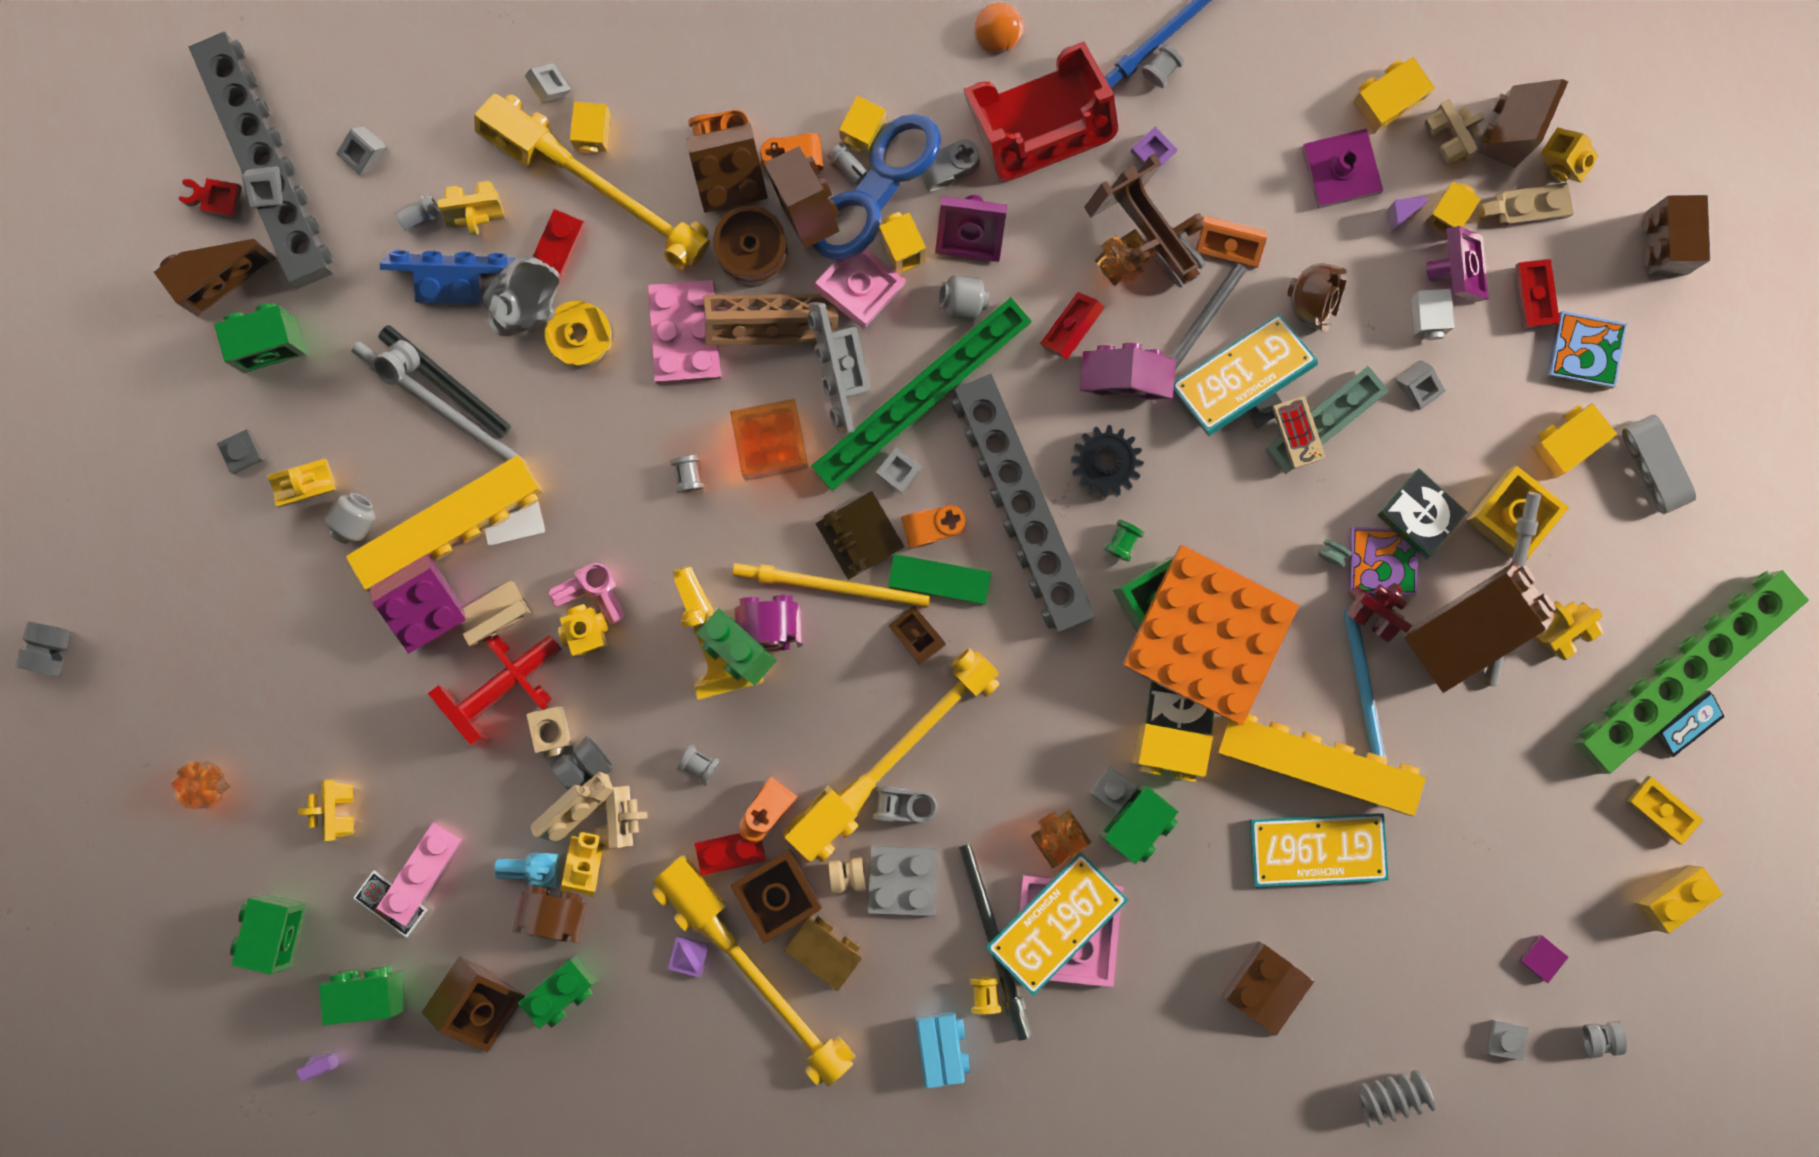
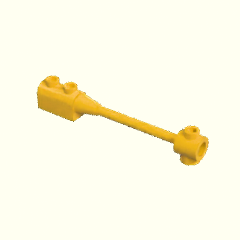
M494 94L474 114V132L528 168L537 157L557 167L567 169L666 237V250L663 254L668 263L679 270H684L687 265L694 267L706 253L710 240L706 238L709 232L704 225L696 221L690 226L681 222L674 228L575 160L569 151L551 134V131L547 129L550 126L547 118L538 112H535L531 117L521 111L523 104L516 96L508 94L504 99L498 94Z
M968 648L952 662L950 667L955 671L953 675L959 682L866 775L863 774L839 793L828 785L782 831L784 838L809 862H812L815 858L820 862L826 860L835 849L830 843L839 834L845 839L855 831L858 823L854 819L858 816L857 813L876 787L875 784L968 691L975 697L980 693L987 697L998 687L999 682L995 678L999 675V672L977 650L973 652Z
M685 855L679 857L653 880L656 888L652 891V894L664 907L670 902L678 911L673 917L678 925L685 932L692 928L721 951L726 952L809 1048L812 1054L806 1059L810 1066L805 1072L817 1086L822 1082L830 1086L853 1065L851 1061L856 1056L844 1040L838 1036L836 1039L832 1040L830 1038L822 1044L736 944L735 937L718 914L727 906L726 902L708 881L701 876V873Z

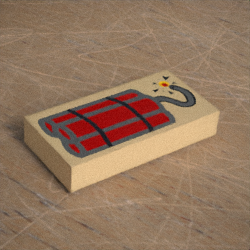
M1302 396L1274 405L1272 409L1292 468H1300L1326 459L1306 397Z

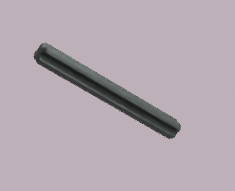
M386 325L380 331L378 338L388 347L399 340L410 343L420 357V365L416 370L498 438H503L509 432L511 425L391 325Z

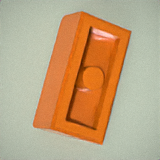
M1203 216L1204 219L1202 221L1205 226L1199 232L1195 248L1199 254L1255 268L1259 267L1267 240V231Z

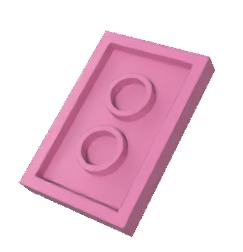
M704 280L648 285L655 383L721 379L719 346L705 345L703 295H715L714 281Z

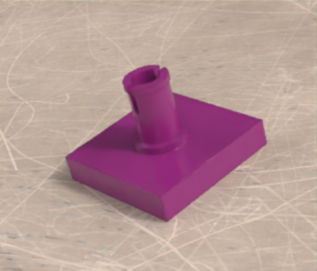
M1367 128L1303 144L1302 150L1318 209L1382 193L1383 187Z
M970 195L965 199L942 196L935 253L999 262L1007 204L985 202L978 195Z
M1461 226L1446 228L1449 258L1427 262L1426 272L1429 281L1434 282L1440 279L1451 278L1453 294L1475 302L1489 300L1482 235Z

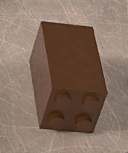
M1517 560L1416 623L1404 637L1442 693L1455 687L1548 629L1555 617L1553 613L1555 606L1545 593L1540 594L1533 584L1536 580L1527 566L1523 565L1521 567Z

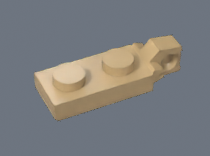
M1568 183L1505 191L1501 194H1496L1495 201L1482 203V206L1478 207L1480 220L1498 218L1499 224H1505L1506 226L1568 218L1573 215Z
M597 772L584 785L572 786L531 824L533 835L554 843L564 839L571 830L587 818L614 791L609 776L605 773Z

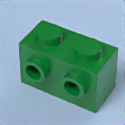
M720 608L696 632L705 641L701 647L715 660L721 656L727 662L723 668L737 681L743 677L755 686L778 661Z
M575 956L518 1004L538 1029H541L546 1024L552 1028L567 1016L563 1011L572 1002L579 1006L593 994L589 988L597 980L578 957Z

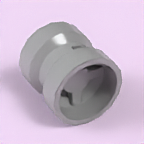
M404 340L395 342L389 347L388 352H382L373 360L375 373L383 382L389 385L397 384L404 378L405 373L413 372L420 365L418 352L410 343Z
M1607 1022L1605 1026H1598L1595 1023L1583 1025V1044L1589 1058L1602 1057L1604 1053H1610L1613 1056L1626 1053V1036L1621 1022Z

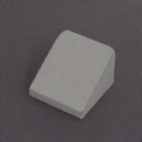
M360 126L350 129L336 154L361 175L383 153L386 145L368 128Z
M279 167L257 168L245 171L242 175L249 208L283 204Z
M1418 361L1396 378L1398 385L1418 410H1421L1445 392L1433 366L1424 361Z

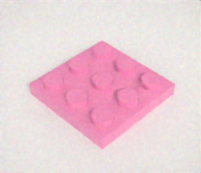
M1022 875L1019 912L1053 878ZM1114 885L1122 893L1123 886ZM1121 909L1049 981L1113 987Z

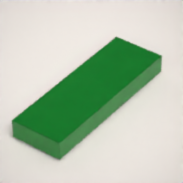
M894 554L888 587L985 605L991 572Z

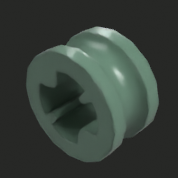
M1325 539L1324 550H1319L1317 554L1327 562L1344 568L1346 565L1344 559L1345 557H1350L1352 552L1335 541Z

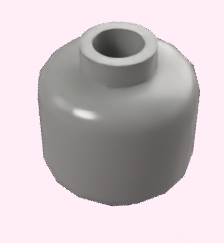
M952 275L947 282L941 284L939 306L944 308L947 316L976 319L982 309H987L989 291L984 290V285L980 278Z
M356 493L339 496L325 518L326 525L331 530V537L344 544H347L348 541H361L376 518L372 510L373 504L365 497Z

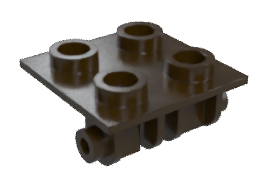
M873 491L836 512L835 510L831 511L822 520L815 523L848 580L905 548Z

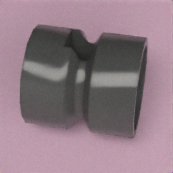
M27 621L23 640L27 644L26 647L20 648L15 667L37 673L60 676L64 663L61 651L68 648L72 631Z
M585 736L572 747L571 755L563 754L550 765L555 776L567 790L574 785H584L597 772L608 774L614 769L603 751L589 736Z

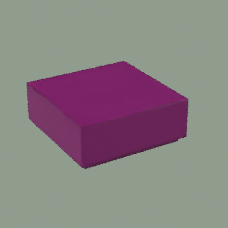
M1539 935L1519 961L1544 982L1549 983L1569 957L1544 936Z

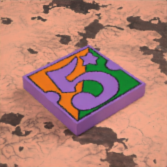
M1351 527L1350 551L1352 554L1349 557V593L1357 585L1369 594H1376L1374 591L1379 584L1387 588L1391 584L1396 583L1402 587V595H1417L1418 552L1391 528Z

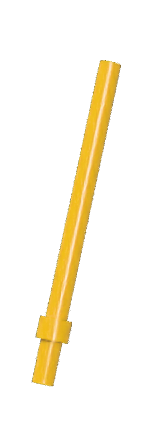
M735 563L733 568V576L758 580V584L771 586L772 583L925 608H928L930 595L774 570V566L761 564V567Z

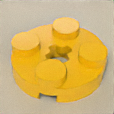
M573 300L558 306L555 309L553 319L548 322L545 328V340L549 350L558 360L570 367L592 365L599 361L611 347L612 330L608 318L601 309L584 301ZM579 326L581 330L587 329V334L584 335V340L578 342L577 339H570V335L574 333L573 327Z

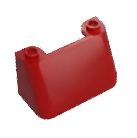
M1085 41L1066 47L1061 51L1056 59L1057 71L998 94L995 85L987 81L978 82L964 88L967 104L993 167L1000 179L1010 181L1103 145L1116 136L1118 132V119L1114 93Z

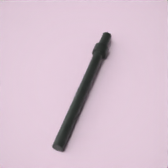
M970 843L959 847L985 934L988 943H990L999 934L976 856ZM993 956L1006 1001L1003 1003L1007 1016L1011 1015L1018 1040L1028 1039L1031 1037L1024 1014L1026 1006L1023 997L1018 995L1012 974Z

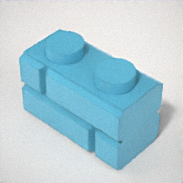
M953 1011L915 1017L925 1088L964 1083V1074L971 1072L968 1052L961 1053L959 1040L966 1039L963 1019L956 1020V1014Z

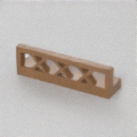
M819 293L703 295L705 345L817 344L815 332L810 329L807 314L810 312L809 303L820 302L828 305L827 313L832 331L838 329L837 307ZM749 306H757V307H759V308H761V309H760V310L751 311V310L747 309V307H749ZM781 306H791V307H793L794 309H792V310H783V309H781V308H779V307H781ZM712 307H725L728 310L712 311Z

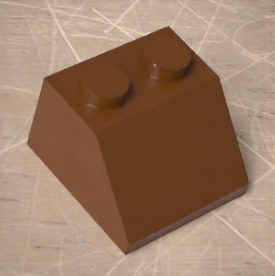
M1258 942L1221 996L1277 1036L1314 983V980L1271 948Z
M459 956L421 1013L438 1032L488 1053L518 1008V1003L525 995L486 968Z

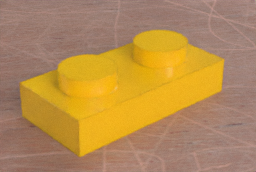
M1647 776L1627 800L1630 805L1678 845H1683L1704 820L1652 776Z

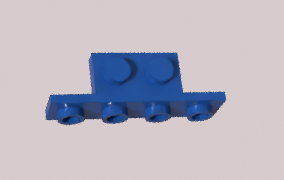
M393 250L386 254L380 262V270L413 271L415 302L481 304L483 301L481 273L500 274L516 258L507 257L505 253L475 256L472 252L442 255L440 251L409 254L407 250Z

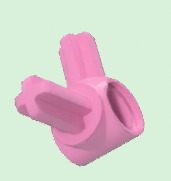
M594 562L574 571L575 577L549 590V596L556 607H560L585 594L589 599L595 597L608 624L616 623L625 617V613L612 589L616 587V584L608 568L601 563ZM594 568L602 570L606 577L604 584L599 587L589 585L586 580V574L589 570Z

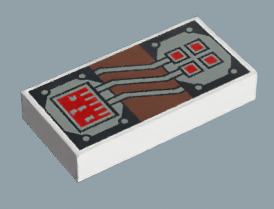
M376 870L372 871L353 899L399 933L409 937L429 909L421 904L407 927L381 912L377 907L393 883Z

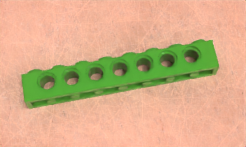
M1783 570L1771 573L1765 571L1751 582L1754 586L1746 594L1741 592L1727 603L1729 609L1721 616L1717 613L1710 617L1702 625L1705 630L1697 637L1691 635L1681 642L1678 646L1680 651L1674 657L1670 658L1667 656L1653 667L1655 673L1647 680L1645 678L1638 680L1628 689L1631 693L1622 702L1620 699L1614 701L1604 710L1605 717L1598 723L1592 721L1579 732L1581 737L1574 744L1600 774H1611L1809 601ZM1760 597L1764 598L1768 605L1765 614L1758 608ZM1736 618L1743 624V631L1740 635L1733 628ZM1711 640H1714L1719 647L1718 654L1715 657L1710 654L1708 649ZM1687 661L1694 667V674L1691 678H1688L1683 670L1684 664ZM1663 682L1667 684L1670 690L1666 700L1659 695V686ZM1637 704L1642 705L1645 710V716L1642 721H1638L1634 716V708ZM1613 725L1620 730V739L1616 743H1613L1609 738V730Z

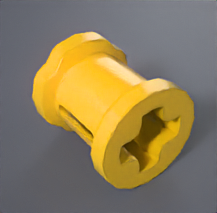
M999 977L970 979V985L974 987L972 1014H995L1001 1012V1006L997 1002Z

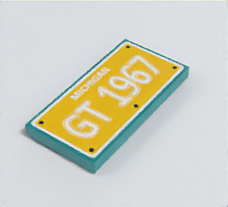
M1277 314L1176 380L1173 392L1209 437L1316 367L1318 360L1284 318Z
M1384 813L1250 819L1254 887L1388 880Z
M1079 852L986 946V949L1034 996L1122 908L1128 899Z

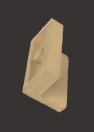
M513 581L506 582L464 607L466 620L461 625L466 633L463 636L469 646L477 647L486 642L485 639L487 637H494L496 634L501 633L532 614Z

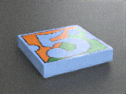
M1561 311L1559 313L1560 323L1556 327L1548 377L1610 389L1615 388L1627 323Z

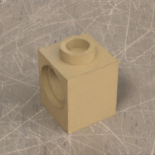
M558 706L526 714L535 753L544 752L545 758L565 754L564 748L573 746L564 707ZM552 723L558 729V737L555 741L549 743L543 738V729L546 725Z

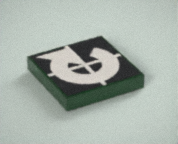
M1418 468L1377 516L1427 560L1468 512Z
M1150 680L1145 724L1212 734L1214 712Z

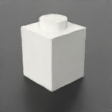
M1451 289L1417 291L1411 297L1414 336L1424 335V340H1439L1444 338V334L1454 329Z

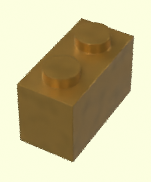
M817 916L815 920L812 917H808L784 952L839 991L861 961L863 955L858 952L861 947L847 936H844L841 940L831 931L834 927L822 917Z

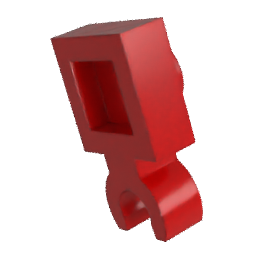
M206 178L205 186L201 187L194 180H182L184 186L193 188V194L190 197L179 196L180 202L186 206H196L201 203L200 210L203 213L236 218L242 190L239 184Z

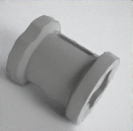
M1162 44L1159 48L1160 53L1149 65L1145 64L1141 69L1144 76L1159 88H1164L1167 84L1166 79L1177 67H1182L1185 63L1183 57L1173 47Z
M699 455L682 456L670 460L671 465L675 466L678 484L675 489L677 493L704 489V483L700 481L697 464L700 461Z
M691 744L683 755L677 770L690 773L699 778L701 784L706 786L715 773L720 760L708 758L696 751V746Z

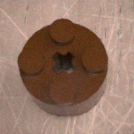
M527 885L526 892L520 891L512 932L521 934L522 927H524V933L530 934V936L567 942L568 936H572L571 942L579 944L587 903L582 902L583 897L579 894L560 891L559 897L550 896V891L546 888Z

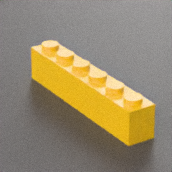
M517 455L345 557L365 591L370 592V587L427 553L431 559L433 557L435 560L444 558L453 551L451 547L460 541L468 543L482 534L480 530L487 525L492 524L494 527L510 518L508 513L520 507L523 510L538 501L537 496L542 494L543 491L525 460Z
M1248 714L1243 725L1228 721L1218 752L1219 755L1411 817L1415 816L1427 778L1419 775V768L1400 763L1399 768L1386 764L1387 758L1373 753H1368L1366 758L1353 754L1355 748L1335 742L1334 747L1321 744L1322 737L1303 732L1302 737L1289 733L1290 727L1276 722H1270L1269 727L1256 723L1258 717Z

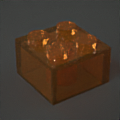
M795 399L730 411L741 474L745 481L809 469Z

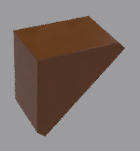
M915 606L888 625L919 666L946 646L945 641Z

